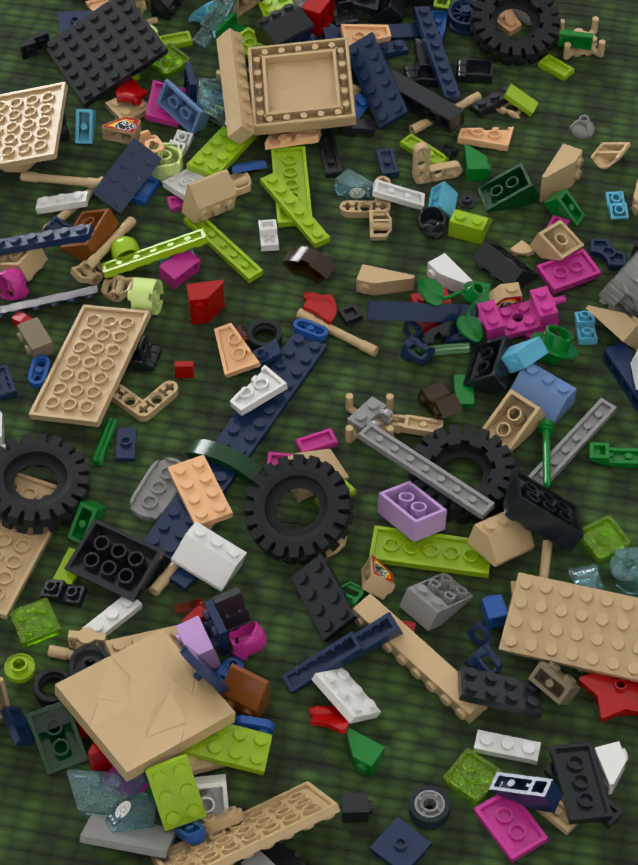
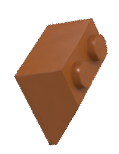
M232 663L225 679L230 688L224 694L220 693V695L233 710L241 715L260 718L270 703L269 681Z

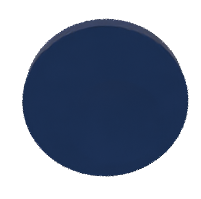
M185 644L179 650L186 661L196 670L192 676L197 681H200L203 677L222 694L230 688L224 679L191 647Z

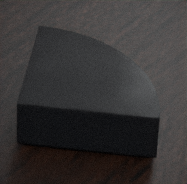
M448 143L443 144L441 151L449 158L458 155V148Z

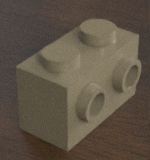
M38 317L17 325L18 333H16L19 343L24 344L27 356H31L33 359L38 355L50 356L54 354L53 341Z
M552 661L539 662L528 679L557 704L569 705L580 690V687L575 684L576 680L568 674H563L560 671L561 668Z

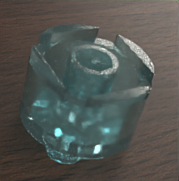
M638 547L618 548L610 561V571L616 585L627 594H638Z
M597 563L568 570L571 581H574L573 584L605 591Z

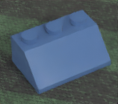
M168 79L164 81L157 104L188 132L196 134L204 129L210 116Z
M534 363L518 373L511 387L513 391L539 406L546 414L544 419H550L554 424L575 403L577 388Z

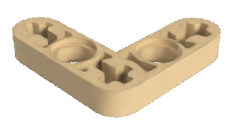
M426 142L415 144L413 148L412 176L417 184L455 178L462 173V167L456 160L430 165L431 151ZM425 161V163L417 165L419 162ZM441 170L440 173L434 174V172Z
M386 176L376 178L377 180L391 183L390 179ZM375 197V201H343L340 204V215L345 218H369V210H361L364 207L373 210V208L375 210L384 209L390 215L391 201Z
M166 381L143 400L119 384L111 401L138 421L146 422L178 396V385L174 381ZM154 399H161V400H162V401H161L160 403H158V404H154V403L152 402ZM128 400L135 401L133 405L125 404Z

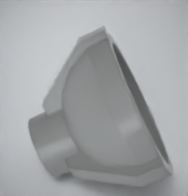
M581 115L579 119L573 122L569 131L576 138L590 139L594 134L595 127L587 115Z

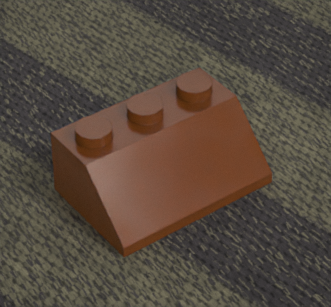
M109 208L82 211L73 227L80 224H92L94 231L91 239L64 244L59 248L73 257L85 261L114 234L119 226V222Z

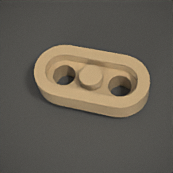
M231 806L217 815H207V817L203 818L201 824L204 825L207 834H212L240 823L245 817L241 808Z

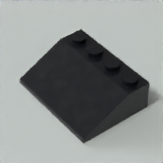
M513 468L503 503L505 516L511 521L519 522L526 530L536 532L543 540L553 542L558 549H564L570 553L584 536L578 506Z
M94 519L64 569L131 602H135L158 576L167 561V557L163 549L98 519Z

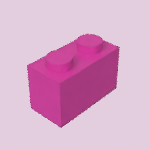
M190 250L184 253H177L169 260L161 263L159 277L175 290L200 271L201 260Z

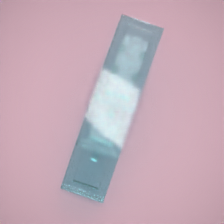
M214 0L209 7L210 12L200 23L202 28L192 39L193 43L206 50L215 39V30L229 17L237 0Z

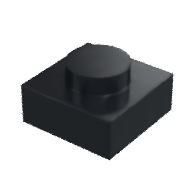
M355 303L338 309V315L346 326L363 320V315Z

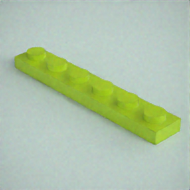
M275 172L260 178V184L314 248L330 242V236Z
M188 217L183 218L184 224L192 231L203 228L208 241L206 244L248 283L263 275V269L208 219L195 224Z
M202 228L102 263V270L105 278L114 277L120 273L132 271L137 267L150 265L157 260L167 259L169 256L177 253H184L194 247H201L208 243Z

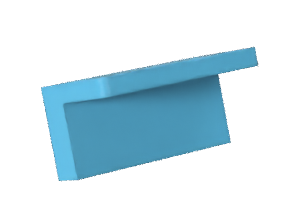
M443 181L431 188L428 207L435 206L442 210L448 218H451L456 207L458 193Z

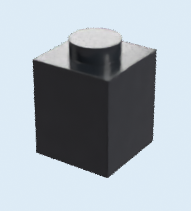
M368 792L341 793L342 823L368 822V815L373 814L372 801H368Z

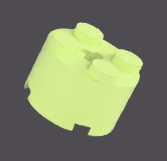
M162 143L164 151L156 153L162 160L151 173V176L161 180V183L183 171L182 151L178 146L177 148L172 146V143ZM158 144L154 145V146H153V150H154V149H157V148L159 147V145H158Z
M134 277L132 290H129L127 294L128 301H131V309L148 310L151 315H158L163 304V300H160V294H163L162 281L153 278Z

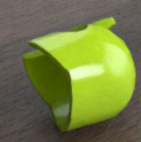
M128 236L119 237L111 244L113 259L140 250L138 243Z

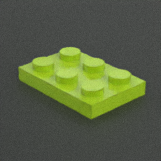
M187 754L144 768L165 832L207 817Z

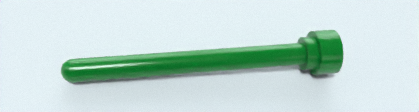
M542 419L538 424V429L542 435L543 486L549 488L551 486L550 435L554 431V423L550 419Z

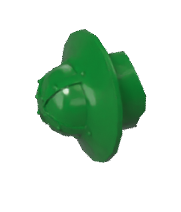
M549 324L544 332H535L531 335V339L540 336L549 351L540 358L548 365H555L563 359H574L578 355V351L572 345L574 337L561 326ZM549 330H557L561 334L560 336H557L551 333Z

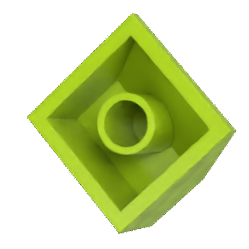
M455 209L449 220L448 236L482 245L493 218Z

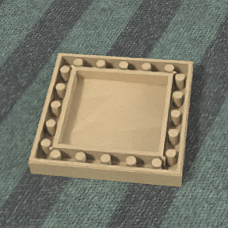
M348 37L248 48L254 136L357 125Z
M163 629L55 684V695L126 782L144 773V768L166 761L235 722V711L203 677L200 681H197L192 676L196 670L181 655L178 646Z

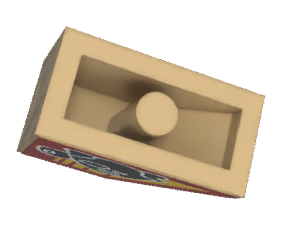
M122 117L102 126L103 140L129 144L133 138L138 140L142 131L141 120L129 117Z
M519 282L498 285L489 292V301L495 300L497 308L520 303L522 301V293Z
M370 555L361 569L362 588L384 600L387 594H391L394 590L393 574L375 556Z

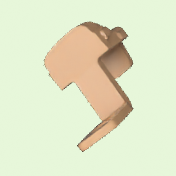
M149 130L140 132L139 142L155 154L164 151V146L158 136L151 135ZM158 144L159 147L153 150V146Z

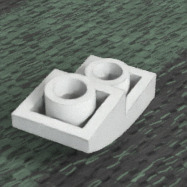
M177 130L174 139H170L169 143H172V146L176 148L178 146L182 151L183 157L194 139V134Z

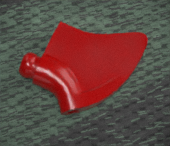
M133 78L121 84L116 90L117 102H126L136 106L141 104V98L148 95V91L139 87Z
M306 291L302 297L306 301L303 310L315 314L327 324H332L337 312L336 302L332 295H321Z
M317 705L316 707L311 706L309 708L308 714L312 717L310 720L311 726L326 727L341 734H345L348 731L350 723L334 705Z

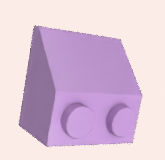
M199 616L176 626L179 634L175 636L180 647L185 644L188 645L213 669H218L221 666Z

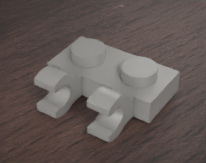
M372 396L347 418V423L361 432L370 422L380 427L381 424L376 421L378 418L389 425L393 421V418L390 417L393 415V412L387 409V405Z

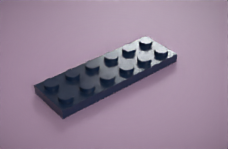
M371 32L349 45L350 64L378 128L383 130L410 114L375 34Z

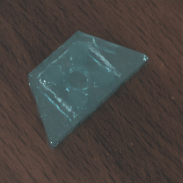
M200 78L197 82V106L227 127L221 81L218 78Z
M67 769L78 812L84 815L96 813L116 817L117 807L124 801H129L130 804L134 802L138 796V791L144 783L147 784L149 782L146 774H141L126 782L121 774L116 772Z

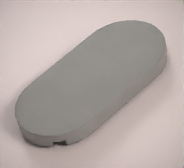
M168 457L161 461L157 460L150 466L130 499L131 511L136 518L152 522L157 521L178 493L167 467L181 463L180 460Z

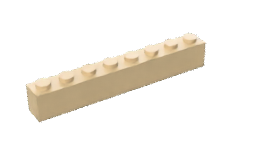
M229 28L216 39L227 134L228 138L241 145L255 134L243 38L239 32Z
M371 593L354 607L359 617L354 622L357 626L363 628L388 612L392 614L403 634L381 646L387 653L391 652L400 665L410 669L411 674L416 679H421L431 693L435 692L445 706H450L454 709L458 718L466 720L470 724L487 709L486 706L460 701L458 671Z

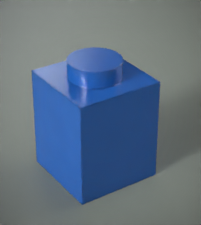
M489 595L482 598L480 610L487 629L505 626L508 611L502 595Z

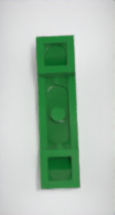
M590 442L589 460L613 467L638 468V448L609 447V443Z

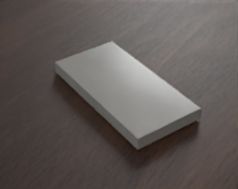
M92 813L80 835V842L165 859L177 833L175 828L165 832L164 827L160 825Z

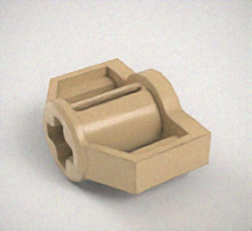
M234 173L230 175L237 196L251 191L252 181L248 173Z
M369 210L370 241L387 240L391 234L392 218L386 210ZM373 217H386L387 219H373ZM374 231H388L387 233H374Z
M85 261L71 268L70 273L79 283H87L93 286L99 284L105 277L101 262L91 272L83 269L82 265Z
M116 275L112 279H105L101 288L103 297L113 302L123 301L127 297L128 291L132 290L134 277L125 278L124 276Z
M89 627L83 628L80 631L69 630L68 642L70 648L76 650L84 645H96L105 650L106 633H97Z

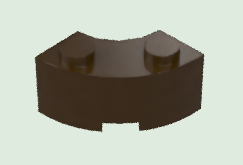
M306 246L291 248L282 261L293 275H304L314 283L327 280L337 266L329 255Z
M442 381L426 387L418 393L419 404L422 407L425 406L434 419L443 420L463 411L456 393L449 392Z

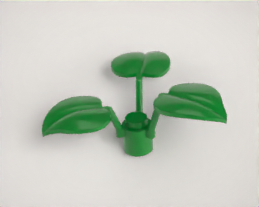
M430 278L418 279L420 295L432 306H440L442 300H447L464 293V299L471 303L466 312V316L461 315L457 318V328L464 337L478 343L482 338V325L477 317L470 316V312L474 305L489 301L491 284L469 281L463 285L461 291L443 296L444 289L438 281Z

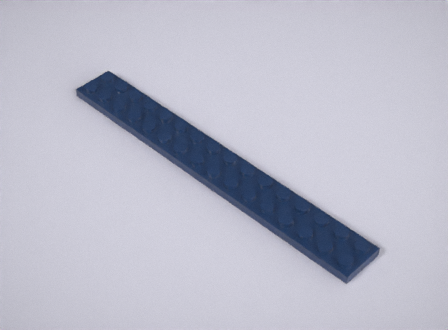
M294 332L282 348L283 357L273 361L269 366V369L287 383L288 389L243 416L236 412L215 442L229 446L251 458L327 350V344L311 340ZM207 460L225 495L237 478L236 472ZM178 493L143 540L163 549L169 563L172 562L171 558L183 537L193 525Z

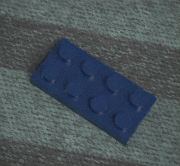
M133 138L92 194L118 214H121L161 162L162 158Z

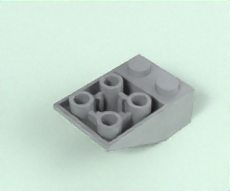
M443 572L408 587L399 607L427 631L441 626L473 598V595L453 580L450 575Z

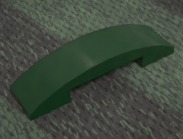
M195 439L186 452V455L192 458L204 455L207 460L235 471L236 477L254 484L252 481L254 476L263 470L258 463L243 453L211 440Z

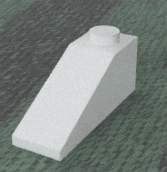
M445 253L429 261L427 264L428 278L438 281L443 288L446 287V289L453 292L461 291L466 282L473 281Z

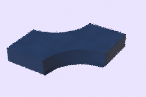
M590 239V256L602 259L607 264L608 270H620L627 263V253L614 249L609 239Z

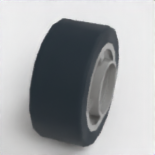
M423 786L412 793L409 800V816L417 827L425 830H435L447 822L450 815V799L441 788ZM426 806H432L434 809H430V810H429V809H426L425 807H426Z

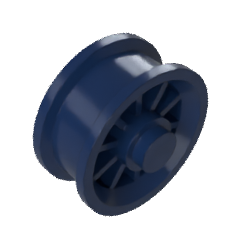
M455 0L449 5L447 23L453 32L459 35H471L470 19L476 0Z

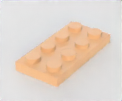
M204 455L167 467L168 473L193 524L198 522L207 527L233 517V512Z

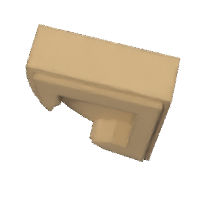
M523 240L510 248L509 251L517 257L518 255L529 257L535 253Z

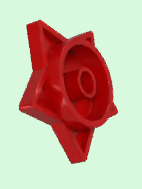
M590 673L579 678L578 684L595 698L601 722L616 716H638V682L598 673Z

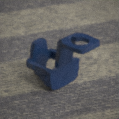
M405 321L403 332L409 337L403 344L400 358L405 361L412 360L424 366L434 356L436 349L433 347L430 349L425 342L419 340L422 335V329L419 324L414 321ZM412 325L417 333H411L408 326ZM416 345L425 351L421 357L411 351Z
M478 621L467 631V634L474 644L480 646V648L464 663L467 667L497 673L503 668L501 659L489 647L492 642L490 631L481 621ZM476 629L483 631L485 641L476 638ZM489 656L497 667L490 670L483 662L482 657Z

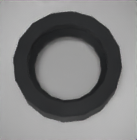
M259 320L249 327L247 331L248 346L252 351L269 343L254 339L257 334L263 332L275 335L276 338L273 340L276 339L281 347L282 329L274 321Z
M49 668L39 673L33 685L36 701L42 707L60 702L57 696L47 697L43 695L42 687L50 681H62L71 675L61 668Z

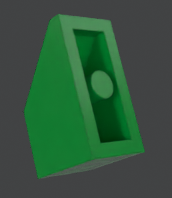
M465 145L466 181H487L488 174H491V164L487 163V156L470 145Z
M567 188L551 193L543 203L552 216L555 215L570 220L569 224L574 227L578 226L586 216Z
M91 499L81 501L67 538L80 543L93 520L98 519L102 521L107 507Z
M349 728L346 732V744L352 765L359 773L372 777L385 757V747Z

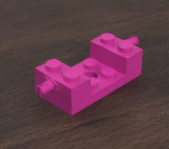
M544 286L529 290L530 300L501 308H497L495 300L476 304L477 318L482 325L486 341L505 335L512 339L528 333L543 331L549 324L559 326L556 305L566 303L565 295L554 298L550 294L548 287ZM520 318L522 321L516 322L514 319Z

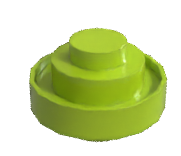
M24 653L12 655L4 665L6 677L14 683L29 681L33 678L36 670L33 658Z

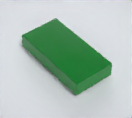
M466 374L453 375L454 393H456L462 408H474V389L463 385Z

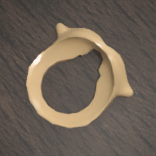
M510 102L496 109L498 113H507L514 119H519V115L522 112L519 108L517 112L507 110L505 107L513 105Z

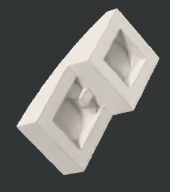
M276 219L258 220L261 252L279 250Z

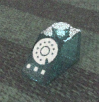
M347 168L335 179V192L348 200L373 198V182Z
M137 793L136 795L127 796L105 818V822L112 833L154 827L156 804L149 793Z

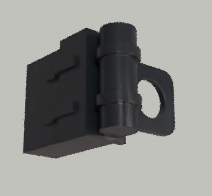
M334 0L333 25L335 24L336 27H340L341 24H358L357 12L353 10V1Z
M467 49V60H459L457 62L456 80L463 82L465 79L466 84H475V82L492 83L493 60L468 59L469 50Z
M417 54L413 65H406L403 68L404 76L423 87H439L431 64H421L419 54Z
M143 335L127 368L139 372H145L146 370L152 372L157 366L158 359L161 357L162 349L158 346H152L151 343H148L147 336Z
M238 587L211 598L227 630V636H229L230 631H235L249 623L248 609L245 607L242 592Z

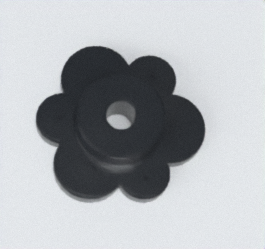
M462 194L457 199V204L461 205V208L467 207L472 209L477 203V199L474 198L473 194Z

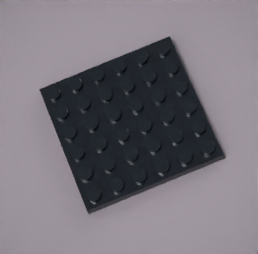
M109 0L43 44L86 108L169 53L166 46L131 0Z

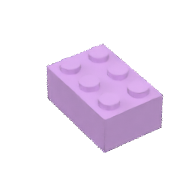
M411 481L378 494L377 512L413 542L445 529L447 510Z

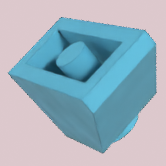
M76 109L75 143L93 144L96 110Z
M540 336L510 346L501 359L511 374L527 368L549 351Z

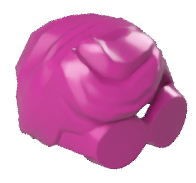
M10 268L0 272L1 299L21 301L27 296L29 289L26 288L25 275L21 270Z
M249 622L239 627V629L229 632V640L232 646L231 653L241 660L247 661L249 656L259 653L266 646L267 637L258 622Z

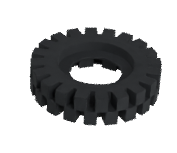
M476 0L470 19V33L474 35L473 42L476 46L481 45L480 51L485 56L488 53H492L491 60L498 62L500 58H503V65L511 66L512 61H516V67L525 66L526 60L530 65L538 61V58L543 59L547 56L548 52L555 45L561 24V17H558V6H553L554 0ZM509 9L521 10L531 18L532 30L525 37L511 38L499 30L497 25L499 15Z
M458 424L449 425L448 433L441 427L434 430L433 437L430 434L424 436L421 439V444L417 443L413 449L414 451L441 468L448 461L455 458H467L476 462L483 471V479L474 490L495 503L494 508L487 516L490 518L497 514L498 508H504L503 503L511 471L515 468L516 464L514 457H511L509 447L507 445L502 446L501 438L494 435L489 439L490 431L483 428L475 434L474 426L465 425L464 432H460ZM409 472V481L447 510L446 522L451 523L453 516H457V524H467L469 516L472 517L474 523L483 521Z
M37 433L36 441H32L30 434L20 435L21 443H18L15 438L5 441L6 449L0 446V520H2V526L11 530L16 525L17 532L27 534L28 528L31 527L33 528V535L44 534L43 527L48 526L51 533L60 530L59 522H62L65 526L72 523L74 520L73 514L76 515L80 502L89 499L88 464L85 463L83 454L80 451L76 452L75 446L69 441L63 445L62 438L54 435L50 442L47 441V434ZM30 466L49 468L55 473L58 484L55 491L48 497L31 500L21 496L16 491L14 481L17 474Z
M293 454V459L291 460L284 456L277 459L278 464L276 465L270 462L263 467L265 473L262 475L257 473L252 479L254 486H248L245 493L247 501L243 502V512L246 515L244 521L249 534L264 553L267 552L271 558L277 561L283 559L287 564L295 565L296 561H300L301 564H308L311 558L316 557L320 553L327 557L325 552L329 549L334 552L340 546L338 542L340 538L345 540L349 533L348 524L352 525L353 514L351 509H354L353 499L343 477L327 461L321 462L319 457L312 455L309 456V459H306L303 454ZM296 488L311 491L319 501L317 518L311 525L303 529H290L284 526L277 516V505L280 498L286 492Z

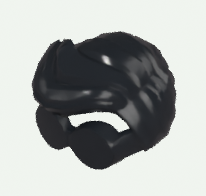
M435 206L426 207L418 216V229L425 237L431 240H440L447 233L445 213Z

